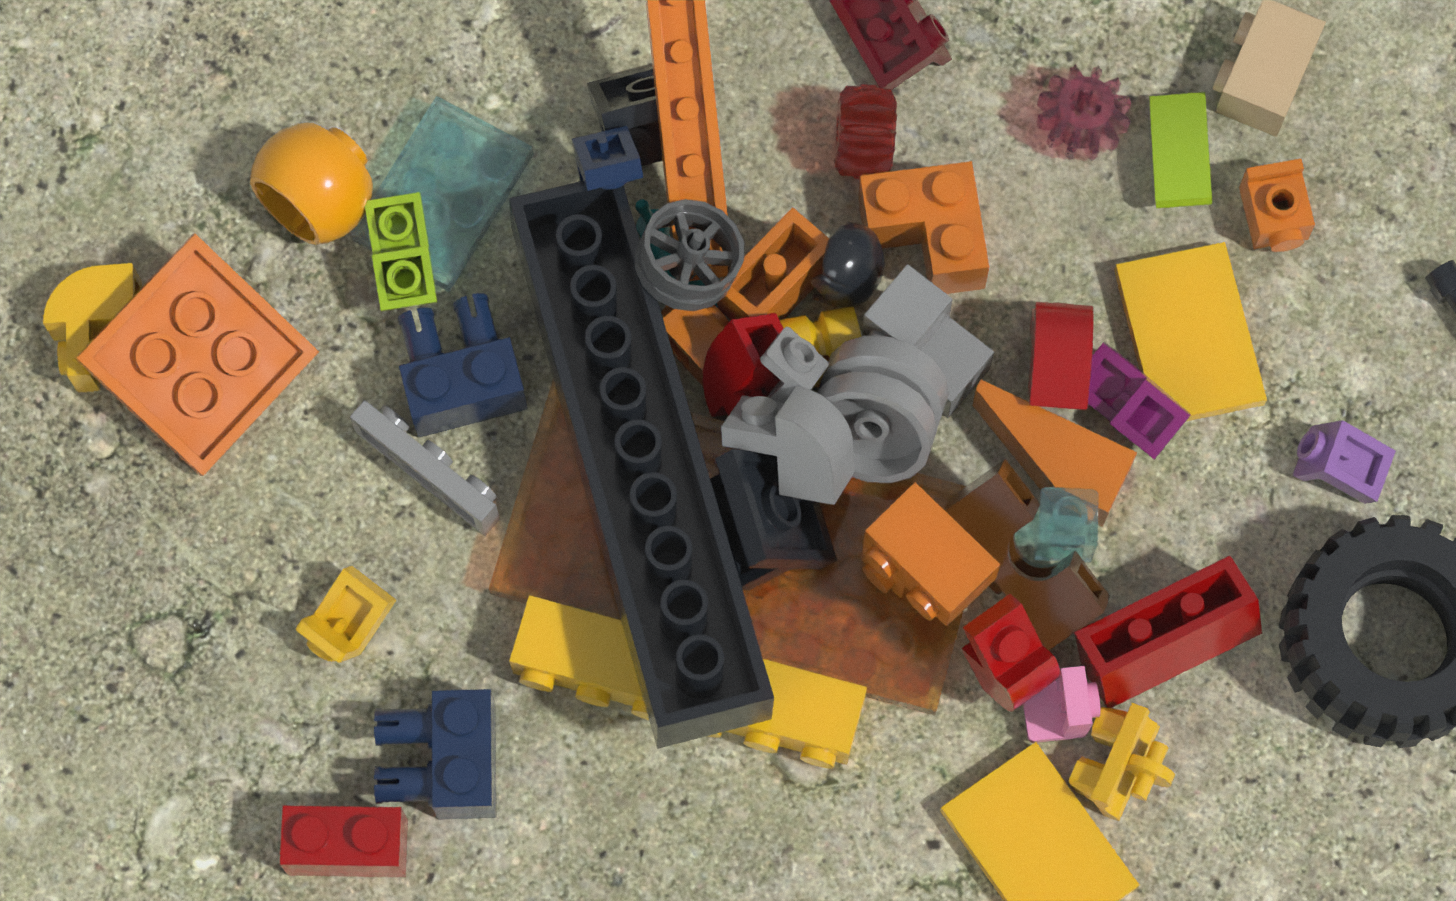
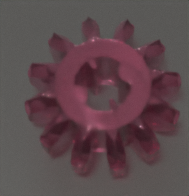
M1076 64L1070 68L1068 80L1055 74L1049 81L1050 91H1043L1038 98L1037 106L1043 112L1037 117V127L1040 130L1050 131L1046 141L1049 148L1057 147L1062 143L1067 145L1065 156L1068 160L1076 156L1078 149H1084L1086 156L1091 161L1097 159L1099 146L1112 152L1118 147L1119 138L1117 134L1127 133L1130 126V119L1124 115L1131 106L1129 96L1117 95L1121 86L1119 77L1110 79L1105 83L1101 81L1102 69H1100L1099 65L1092 69L1090 77H1084L1081 69ZM1074 110H1076L1077 112L1081 113V115H1080V116L1076 115V114L1074 113ZM1087 110L1092 111V112L1094 113V114H1093V117H1092L1089 113H1087L1086 111H1087Z

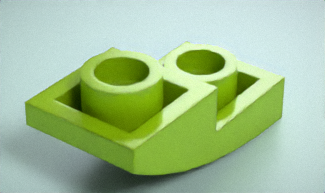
M1205 92L1149 96L1156 209L1212 204Z
M417 192L367 200L365 211L381 312L438 303L421 193Z

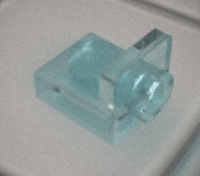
M1053 487L1041 489L1039 496V525L1034 537V560L1060 561L1076 550L1084 562L1091 563L1098 546L1099 494L1096 490Z

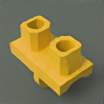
M1131 703L1128 712L1106 707L1100 708V717H1096L1092 725L1091 736L1095 742L1112 747L1105 764L1081 756L1077 760L1069 778V784L1076 792L1093 801L1103 816L1120 821L1130 795L1146 801L1153 784L1168 788L1171 787L1175 778V773L1162 765L1169 747L1161 742L1154 741L1160 726L1148 717L1150 713L1148 708L1135 703Z

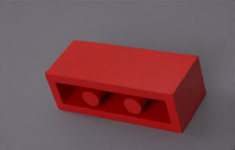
M1229 555L1075 631L1074 635L1081 666H1085V672L1089 680L1096 682L1099 696L1106 708H1113L1262 634L1259 600Z

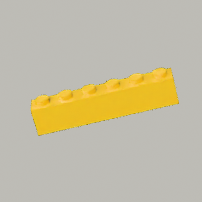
M529 595L509 660L513 674L520 675L519 682L527 687L546 692H552L554 685L576 691L575 698L595 706L608 707L610 700L632 706V714L649 720L621 620ZM763 659L774 695L772 719L725 732L745 737L743 743L759 751L777 753L780 746L801 752L800 760L814 766L832 769L835 762L847 765L864 706L867 687ZM722 732L709 735L708 737L720 738Z

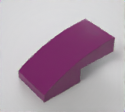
M1103 342L1092 355L1088 404L1111 422L1110 425L1155 460L1191 414L1106 342Z

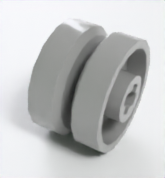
M862 336L845 341L831 353L828 360L830 364L823 374L817 393L836 406L850 427L854 449V474L852 477L866 482L893 483L911 478L926 465L949 395L945 374L933 358L912 344L891 337Z

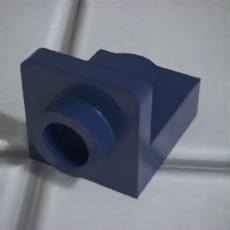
M627 126L572 138L579 181L584 180L587 191L598 188L616 189L627 182L643 178L640 157Z

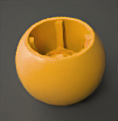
M309 122L297 123L286 127L265 142L257 153L251 168L250 185L261 204L288 231L301 240L313 245L327 244L353 230L365 216L366 201L372 199L373 192L372 178L365 168L368 162L365 153L350 136L335 127L326 130L317 124Z

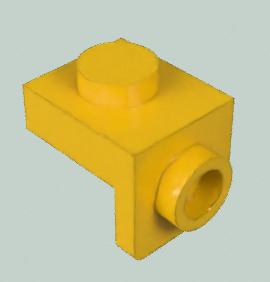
M349 566L343 568L315 613L302 618L295 629L307 639L306 644L314 654L324 660L341 663L361 655L391 610L396 599L355 567Z

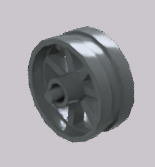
M687 199L668 203L652 215L635 249V270L642 286L657 301L673 309L697 311L712 307L724 298L744 261V241L737 225L722 210L703 201ZM674 225L679 241L658 230ZM713 239L723 251L709 250L710 240ZM650 243L671 255L655 260ZM707 264L728 266L727 276L720 281ZM669 270L674 278L670 277L665 271ZM697 275L705 286L688 285L689 280Z

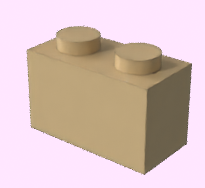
M1262 0L1256 15L1245 12L1233 40V43L1242 46L1235 62L1228 59L1224 60L1212 90L1222 93L1215 112L1277 137L1326 22L1273 0Z

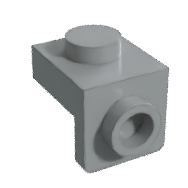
M785 327L776 336L760 358L761 363L780 379L766 397L785 403L796 386L811 390L830 364L816 351L810 342L801 338L790 327Z

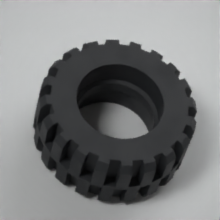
M1391 515L1386 524H1379L1375 517L1358 521L1352 531L1348 532L1341 529L1329 537L1320 550H1315L1303 566L1287 594L1288 600L1281 611L1279 628L1284 631V637L1279 643L1281 661L1290 662L1292 668L1287 679L1295 693L1304 690L1310 701L1305 707L1316 719L1323 713L1336 722L1332 731L1345 738H1348L1352 732L1364 735L1363 742L1365 745L1381 748L1387 741H1395L1398 748L1416 746L1422 739L1437 740L1447 735L1456 727V537L1451 541L1440 535L1443 524L1426 519L1420 528L1411 526V518L1408 515ZM1392 584L1407 588L1423 597L1437 612L1446 633L1447 652L1439 668L1422 680L1407 682L1382 677L1364 666L1351 651L1342 626V615L1345 606L1357 591L1370 585Z

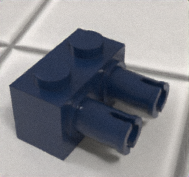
M472 294L477 313L476 317L471 315L467 296L453 302V309L458 318L465 348L446 354L442 351L432 308H417L422 328L420 332L416 330L411 310L398 316V323L402 329L410 360L407 364L399 365V370L418 438L528 410L510 337L498 339L487 294Z
M491 689L432 691V703H428L427 708L382 710V708H375L374 722H377V726H374V738L376 746H383V744L428 743V748L432 749V760H428L427 766H375L374 780H377V785H374V796L376 804H383V802L428 801L429 807L433 808L438 820L497 818L496 703Z

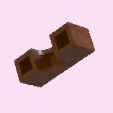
M1004 459L953 495L944 510L1000 563L997 578L989 585V588L998 595L1004 593L1006 596L1011 594L1022 603L1040 641L1047 650H1050L1074 634L1075 631L1103 614L1110 595L1076 550L1059 562L1049 565L1033 563L1021 554L1016 544L1015 533L1034 519L1040 503L1008 461Z

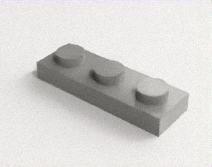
M364 400L350 416L355 432L484 536L500 520L497 506L493 503L497 497L496 494L474 475H470L464 480L449 468L453 463L452 459L436 444L427 440L421 445L406 433L410 428L409 425L391 408L384 405L378 411Z

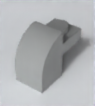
M796 386L785 403L763 396H742L721 426L722 446L777 456L779 495L834 505L854 474L853 437L846 419L829 400L810 389Z

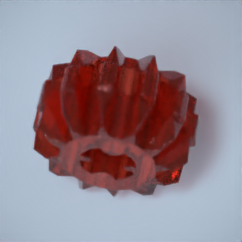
M860 84V86H846L840 93L836 113L834 163L840 176H852L853 179L860 180L861 175L891 171L897 133V101L891 89L877 88V85Z

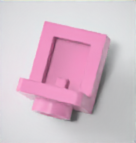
M1085 666L1061 668L1059 679L1023 704L1026 733L1029 742L1039 743L1085 738L1093 724L1092 718L1100 717V699L1096 682L1087 683Z

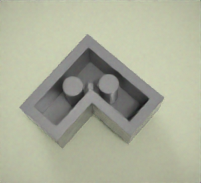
M907 264L864 314L862 336L891 337L912 344L933 358L946 377L949 395L942 414L949 418L990 370L994 351L950 318L953 299Z

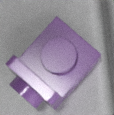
M1343 420L1314 425L1303 436L1298 445V461L1293 476L1302 481L1321 479L1364 504L1378 502L1396 451Z

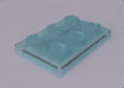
M436 96L372 200L417 192L421 193L435 285L450 292L533 157V147ZM365 214L360 223L352 230L351 236L354 242L372 251Z

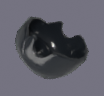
M849 221L835 231L829 238L822 263L823 273L813 277L811 280V285L820 292L819 294H813V300L834 307L844 308L856 307L869 300L881 283L885 266L884 253L879 238L874 231L863 224Z

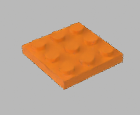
M192 234L74 359L197 474L204 476L319 351L200 237Z

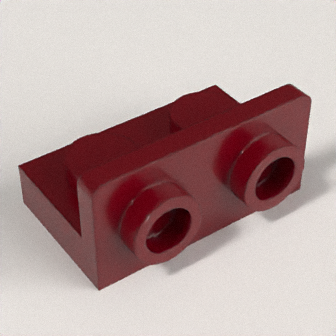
M829 0L880 90L889 93L932 62L943 66L952 60L944 45L949 41L946 30L933 14L926 15L918 0Z

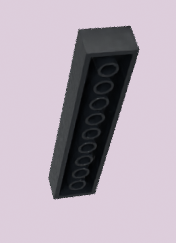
M583 180L509 198L512 233L657 749L771 720L774 705L773 691L658 301L642 286L635 270V249L640 239L624 185L616 189L598 188L587 191Z

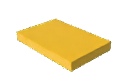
M1225 242L1116 264L1114 273L1139 370L1191 414L1187 421L1265 405L1267 397Z
M1034 742L940 808L944 818L1004 901H1121L1140 886L1037 742Z

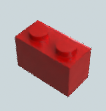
M283 805L280 866L288 876L406 878L408 818L402 807Z

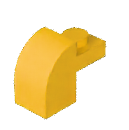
M133 263L98 265L78 270L57 285L46 303L43 325L54 341L66 340L59 341L57 345L60 374L67 375L78 393L100 391V382L74 358L142 288V281Z

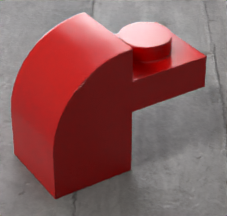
M1036 302L1035 309H1031L1030 337L1032 346L1028 379L1030 406L1087 410L1093 351V306L1060 302Z
M776 313L732 319L711 343L704 361L703 388L706 403L712 417L727 414L729 416L742 396L766 397L780 381L760 361L761 356L776 336L784 329Z
M1011 594L962 627L970 642L961 649L979 684L987 694L1007 711L1013 712L1060 678L1061 671L1055 656L1042 645L1022 603Z

